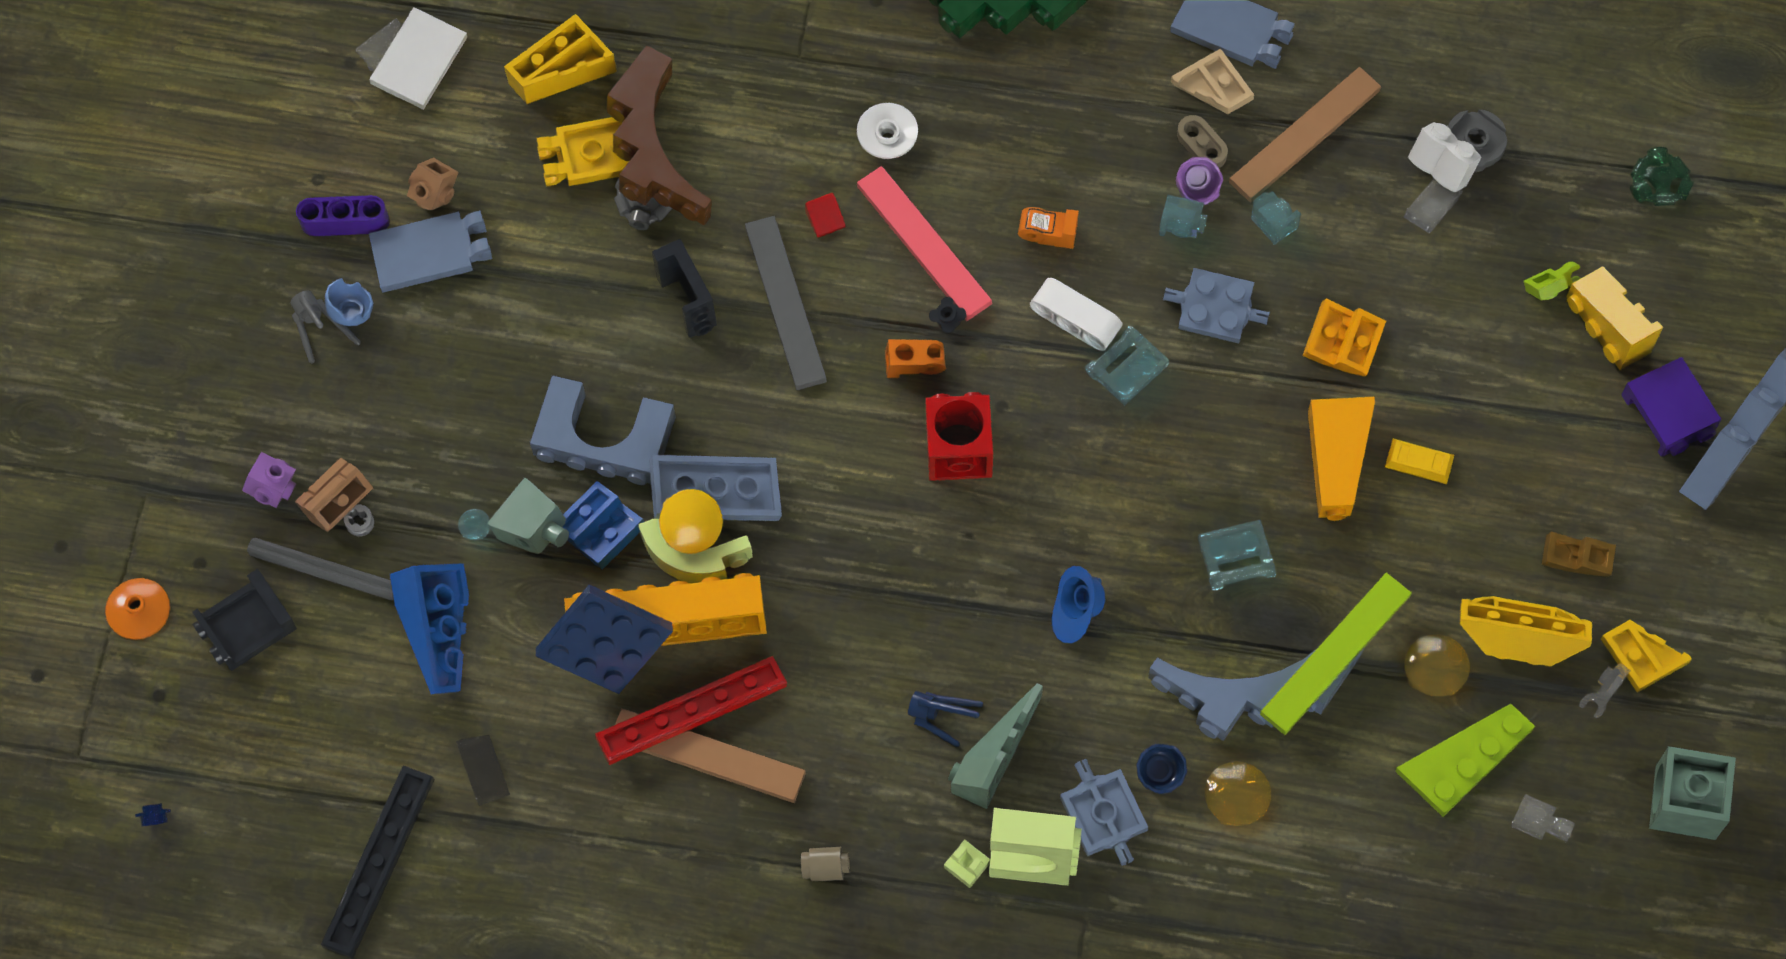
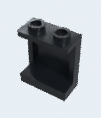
M681 239L652 251L656 277L661 287L664 288L679 281L691 302L682 307L685 330L688 337L702 336L709 333L713 327L717 326L713 299Z
M258 569L247 575L250 581L249 584L203 613H200L198 608L192 611L197 619L192 624L202 640L209 637L214 645L209 651L219 665L225 662L231 671L297 629L292 618Z

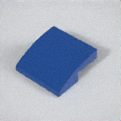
M598 481L563 514L566 519L563 528L569 532L568 541L600 569L609 564L640 533L638 524L644 522L640 516L622 504L616 494Z

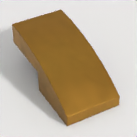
M1550 532L1546 535L1542 565L1574 573L1609 577L1612 575L1616 545L1590 537L1578 540Z

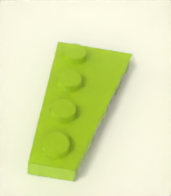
M1509 704L1398 766L1395 772L1444 817L1530 734L1535 726L1512 704Z

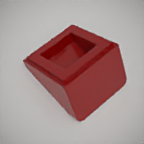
M834 193L826 194L805 203L807 217L817 238L846 227Z

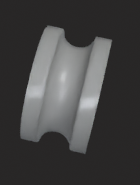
M358 504L344 516V523L348 532L359 537L365 536L372 531L374 518L370 509ZM357 515L364 519L365 523L361 526L353 520Z

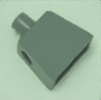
M525 477L487 523L498 540L535 554L542 553L549 543L561 547L569 537L568 530L563 528L566 519L558 506Z

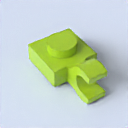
M1572 261L1564 264L1556 271L1550 268L1524 280L1526 292L1541 301L1552 299L1559 292L1567 289L1568 286L1571 287L1572 283L1581 279L1579 276L1571 278L1572 273L1580 269V265Z

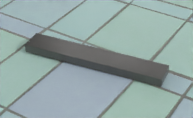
M775 216L746 223L745 229L796 391L827 382Z

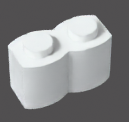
M1433 122L1422 128L1408 158L1418 168L1431 174L1443 187L1457 192L1467 186L1481 156L1473 145L1457 140L1446 125Z

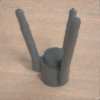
M302 291L292 298L291 306L295 311L292 318L297 324L309 363H314L315 359L303 322H314L319 329L323 328V323L320 320L321 312L355 345L361 344V341L347 326L335 323L328 316L323 300H317L312 291Z

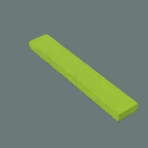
M1386 572L1261 710L1260 715L1286 735L1410 598L1412 592Z

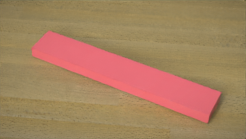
M882 166L857 182L858 189L947 297L952 298L958 308L965 309L966 321L992 305L991 298Z

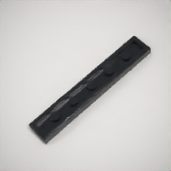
M403 765L321 943L322 948L350 959L354 958L435 780L433 776Z

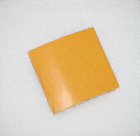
M1326 298L1321 303L1302 356L1344 372L1366 376L1386 320L1361 308L1352 311Z

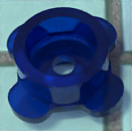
M162 803L142 806L143 813L135 814V818L140 817L141 827L168 823L167 813H170L171 809H163Z

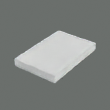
M413 7L370 77V84L424 110L466 41L467 33Z

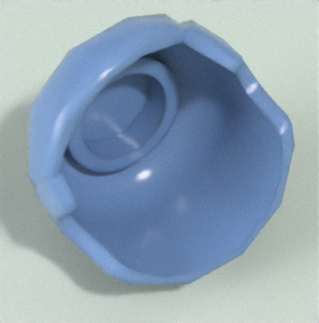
M342 278L337 279L328 285L325 293L326 311L335 323L344 326H358L370 318L373 300L371 294L361 287L359 282L346 284Z

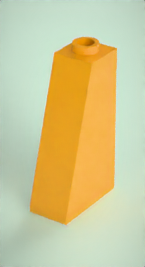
M1375 397L1317 399L1310 402L1308 418L1319 518L1327 517L1328 520L1338 521L1345 519L1346 516H1351L1372 420Z

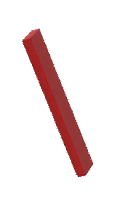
M771 656L595 733V738L608 764L611 765L787 687V681L774 657Z

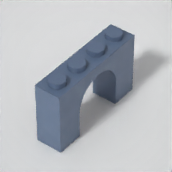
M552 376L530 442L533 455L547 463H553L555 460L566 463L567 466L576 470L588 468L596 470L597 473L605 477L613 478L617 475L625 477L628 481L637 485L651 484L649 460L652 455H664L676 418L674 405L643 397L634 427L629 436L619 444L611 447H594L583 442L575 433L576 423L586 396L583 383Z

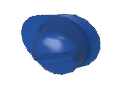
M1081 566L1068 568L1061 576L1052 614V627L1057 639L1063 643H1074L1080 640L1086 633L1091 618L1099 615L1105 605V591L1101 579L1092 577Z

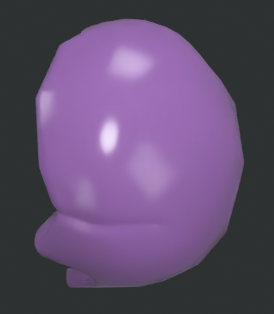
M1192 157L1181 164L1176 176V186L1183 198L1192 204L1206 205L1220 196L1219 192L1223 183V176L1215 162L1207 157Z

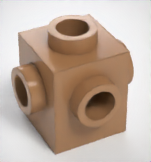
M435 158L419 163L409 178L410 187L407 196L416 201L419 207L427 210H434L447 205L454 196L455 190L453 186L458 171Z

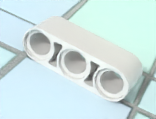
M1047 278L1030 302L1031 308L1038 315L1100 351L1106 350L1123 325L1122 321L1115 314L1054 278Z

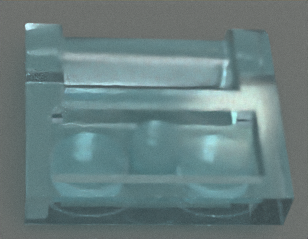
M1129 326L1122 332V337L1099 359L1088 363L1085 366V370L1092 379L1100 382L1121 403L1126 405L1169 365V359L1135 328ZM1130 346H1135L1137 349L1110 374L1105 370Z
M1261 520L1198 535V542L1213 591L1223 589V585L1260 576H1265V578L1276 576L1275 565ZM1259 556L1261 560L1259 564L1221 573L1218 567L1221 564Z

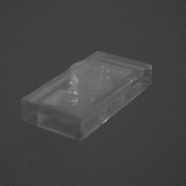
M1433 179L1407 209L1404 218L1430 234L1458 201L1463 191L1453 192Z

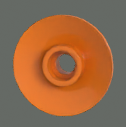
M145 578L131 579L120 584L110 594L105 609L106 619L112 630L119 636L131 640L145 639L160 631L167 622L170 614V600L166 591L155 581ZM140 601V606L138 608H130V605L133 602Z

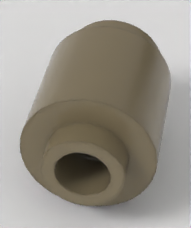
M842 847L810 848L809 852H802L801 871L803 879H811V882L843 880L844 873H850L849 853H843Z

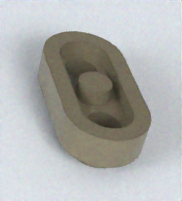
M1196 115L1184 117L1179 122L1177 137L1180 143L1193 157H1207V154H1215L1216 158L1209 159L1215 162L1219 168L1222 167L1226 162L1228 154L1225 142L1202 117ZM1195 132L1197 136L1190 137L1187 133Z

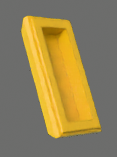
M1393 438L1385 468L1447 484L1454 455Z

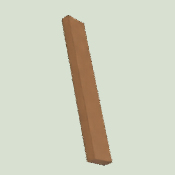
M1358 67L1230 177L1229 183L1251 203L1379 93L1381 85L1361 67Z
M621 708L615 725L639 714ZM691 731L681 733L642 751L792 803L796 801L806 774L803 769Z

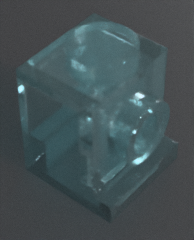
M1273 191L1269 194L1267 192L1262 193L1253 202L1251 219L1274 245L1299 227L1301 213L1298 210L1292 213L1288 202L1283 198L1279 199Z
M1167 195L1160 222L1159 235L1165 236L1166 231L1181 238H1197L1198 233H1204L1208 215L1202 214L1204 203Z

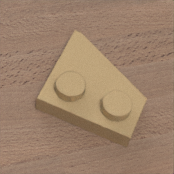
M1221 49L1171 76V83L1175 87L1226 114L1235 111L1254 99V93Z

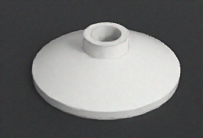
M881 103L872 106L863 113L857 125V137L862 148L872 156L882 159L897 158L906 154L914 146L918 136V125L913 114L905 107L894 103ZM885 133L893 135L891 138H884L882 136Z

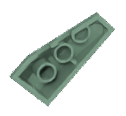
M1037 683L964 756L961 764L957 762L954 764L948 780L952 782V794L985 809L988 808L1042 698V685Z

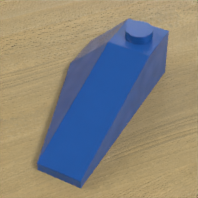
M464 563L418 565L391 573L390 579L395 607L430 693L459 692L461 689L464 656L460 650L461 635L466 633L463 612L464 606L468 605L469 600Z

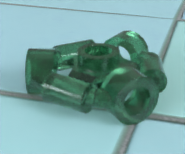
M1654 147L1647 151V155L1644 158L1637 160L1630 174L1631 178H1633L1630 191L1639 203L1647 201L1654 203V206L1675 205V202L1679 200L1686 201L1694 181H1691L1689 176L1691 171L1679 156L1674 157L1669 154L1666 147ZM1675 178H1681L1680 186L1676 194L1670 191V185ZM1643 179L1648 180L1653 185L1654 189L1656 190V192L1653 195L1650 186Z

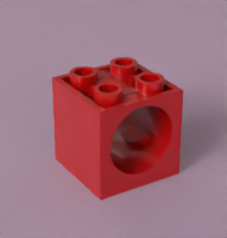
M969 392L964 394V396H950L942 393L926 398L929 481L992 478L993 444L990 395ZM965 425L974 429L979 436L969 444L952 445L942 440L939 434L947 427Z

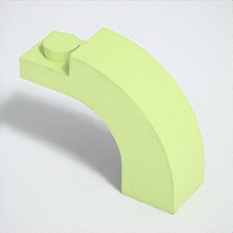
M651 519L638 524L642 540L652 560L664 572L681 581L698 583L709 577H718L724 580L727 579L726 567H740L747 563L748 559L753 558L747 535L719 546L708 548L699 553L687 554L667 545L661 534L659 519Z

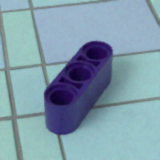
M372 195L306 198L300 201L296 207V216L301 228L309 236L369 234L387 229L390 222L383 200ZM373 212H380L376 217H368ZM349 213L345 218H337L340 214ZM310 215H318L316 218L312 220H307V217H309Z

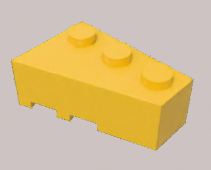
M576 14L504 66L508 84L526 104L617 72L614 54Z
M1601 267L1571 284L1567 294V302L1571 310L1576 314L1579 313L1584 320L1589 335L1592 338H1597L1608 361L1615 363L1618 369L1622 370L1652 352L1663 326L1658 321L1651 324L1642 314L1645 312V308L1640 303L1633 305L1624 296L1627 294V290L1604 267Z

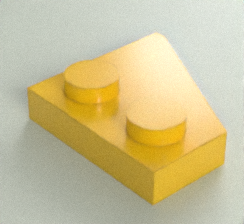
M1632 620L1605 633L1601 638L1637 693L1684 667L1692 660L1689 654L1685 652L1683 654L1666 645L1665 640L1655 634L1647 633L1642 626Z

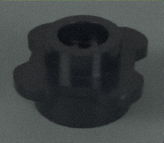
M944 297L938 308L931 310L929 313L930 321L937 322L944 333L953 332L960 322L966 318L965 309L958 308L950 297ZM950 313L951 315L950 317H945V314Z

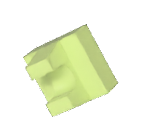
M964 840L946 861L944 869L971 888L990 864V859Z

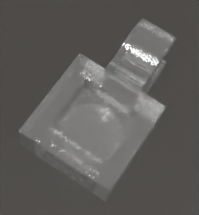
M1621 663L1614 670L1608 666L1598 680L1602 687L1597 693H1589L1584 696L1580 701L1579 707L1583 709L1588 701H1595L1598 705V710L1594 717L1596 719L1605 712L1607 703L1631 670Z
M1525 794L1511 827L1540 840L1543 839L1545 832L1567 842L1575 824L1564 818L1553 817L1556 807Z

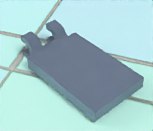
M1185 0L1171 25L1170 32L1211 50L1217 51L1221 49L1226 56L1252 67L1255 61L1259 60L1276 69L1281 59L1279 54L1282 51V47L1268 44V42L1273 37L1288 45L1293 37L1292 30L1295 23L1287 20L1277 21V12L1248 0Z
M481 211L470 213L463 219H461L459 212L369 233L382 293L473 271L472 262L493 259L487 237L476 240L472 244L470 241V234L487 232Z

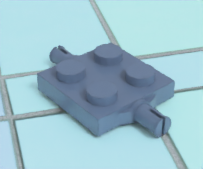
M1193 268L1190 283L1184 292L1166 287L1163 298L1164 301L1181 304L1182 314L1178 329L1235 343L1240 342L1242 330L1248 323V320L1267 325L1270 313L1251 308L1254 282Z
M1087 759L1082 760V765L1079 761L1074 766L1082 782L1076 788L1060 794V799L1068 816L1076 817L1075 828H1082L1080 842L1088 857L1104 849L1114 848L1121 866L1126 865L1127 862L1129 864L1134 858L1126 843L1132 837L1148 831V826L1121 769L1107 775L1094 776Z

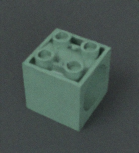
M1668 746L1655 767L1649 829L1716 840L1730 822L1736 758Z

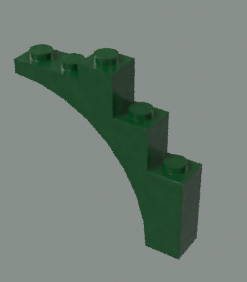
M1088 0L929 1L938 7V21L941 27L948 33H954L960 39L984 17L994 29L999 28L1006 35L1031 13L1039 24L1046 25L1054 31Z

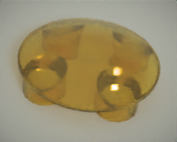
M1431 634L1419 638L1409 647L1405 656L1404 666L1409 685L1427 695H1454L1465 684L1469 676L1470 662L1465 649L1456 640L1445 635Z
M1229 762L1215 769L1210 775L1205 787V798L1209 809L1220 823L1224 825H1247L1257 821L1267 812L1271 801V788L1266 776L1257 767L1245 762Z

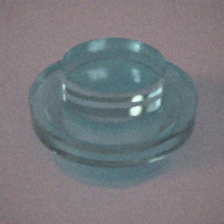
M470 509L461 515L458 528L466 539L480 540L490 530L487 524L490 519L484 511Z

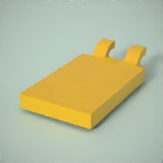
M613 117L556 127L557 136L537 138V150L540 160L551 158L556 154L558 158V163L543 164L546 187L556 185L566 178L569 186L619 177V174L629 161L622 160L613 152V134L623 122H619Z

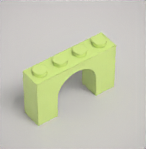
M994 808L990 840L989 877L1068 886L1069 876H1076L1081 841L1082 828H1075L1076 817Z

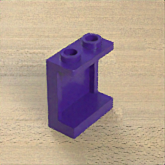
M1682 357L1628 382L1621 395L1627 405L1634 403L1660 444L1658 453L1661 457L1670 453L1672 456L1678 455L1689 447L1688 444L1697 440L1700 443L1709 440L1716 434V429L1722 420Z

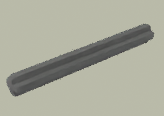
M252 538L248 545L247 552L250 556L388 600H394L391 580L258 538Z

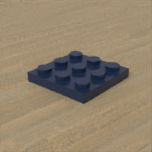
M589 584L536 647V657L619 694L673 632L672 622Z

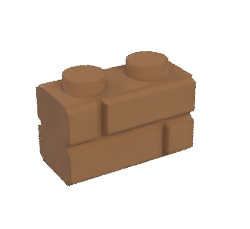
M340 458L295 503L312 523L329 532L373 487L357 467Z

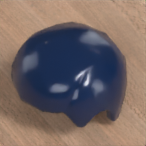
M1155 744L1150 746L1140 754L1136 764L1138 780L1147 790L1154 793L1165 794L1174 791L1182 785L1187 775L1186 758L1178 748L1172 745Z

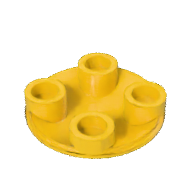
M696 489L682 490L667 498L663 503L659 519L661 534L667 545L687 554L699 553L711 547L718 539L723 524L722 513L715 499L709 494Z

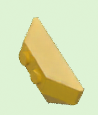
M1494 596L1461 600L1460 625L1485 655L1494 656L1499 659L1528 662L1532 665L1553 666L1591 647L1592 622L1586 619H1579L1574 614L1557 607Z

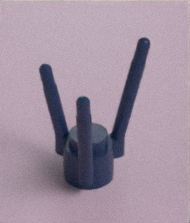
M915 691L909 704L908 715L916 718L914 725L926 728L954 747H959V741L928 722V720H935L939 710L979 718V712L954 705L981 708L983 707V702Z

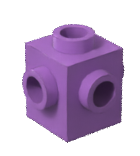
M261 452L246 478L242 491L253 496L262 504H269L277 508L282 498L289 499L296 486V483L292 481L296 469L290 467L288 463L281 459H275Z

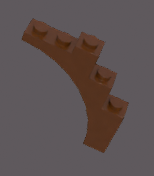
M646 45L607 95V113L615 120L623 122L613 134V152L622 160L629 161L619 174V192L627 199L637 201L643 205H646L651 198H654L662 206H669L680 212L686 219L705 225L711 217L712 200L693 188L674 169L664 154L656 133L655 111L661 93L672 77V58Z

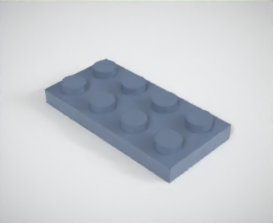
M652 455L649 460L654 519H660L663 503L667 498L687 489L703 491L715 499L720 507L723 520L779 521L782 516L776 458Z

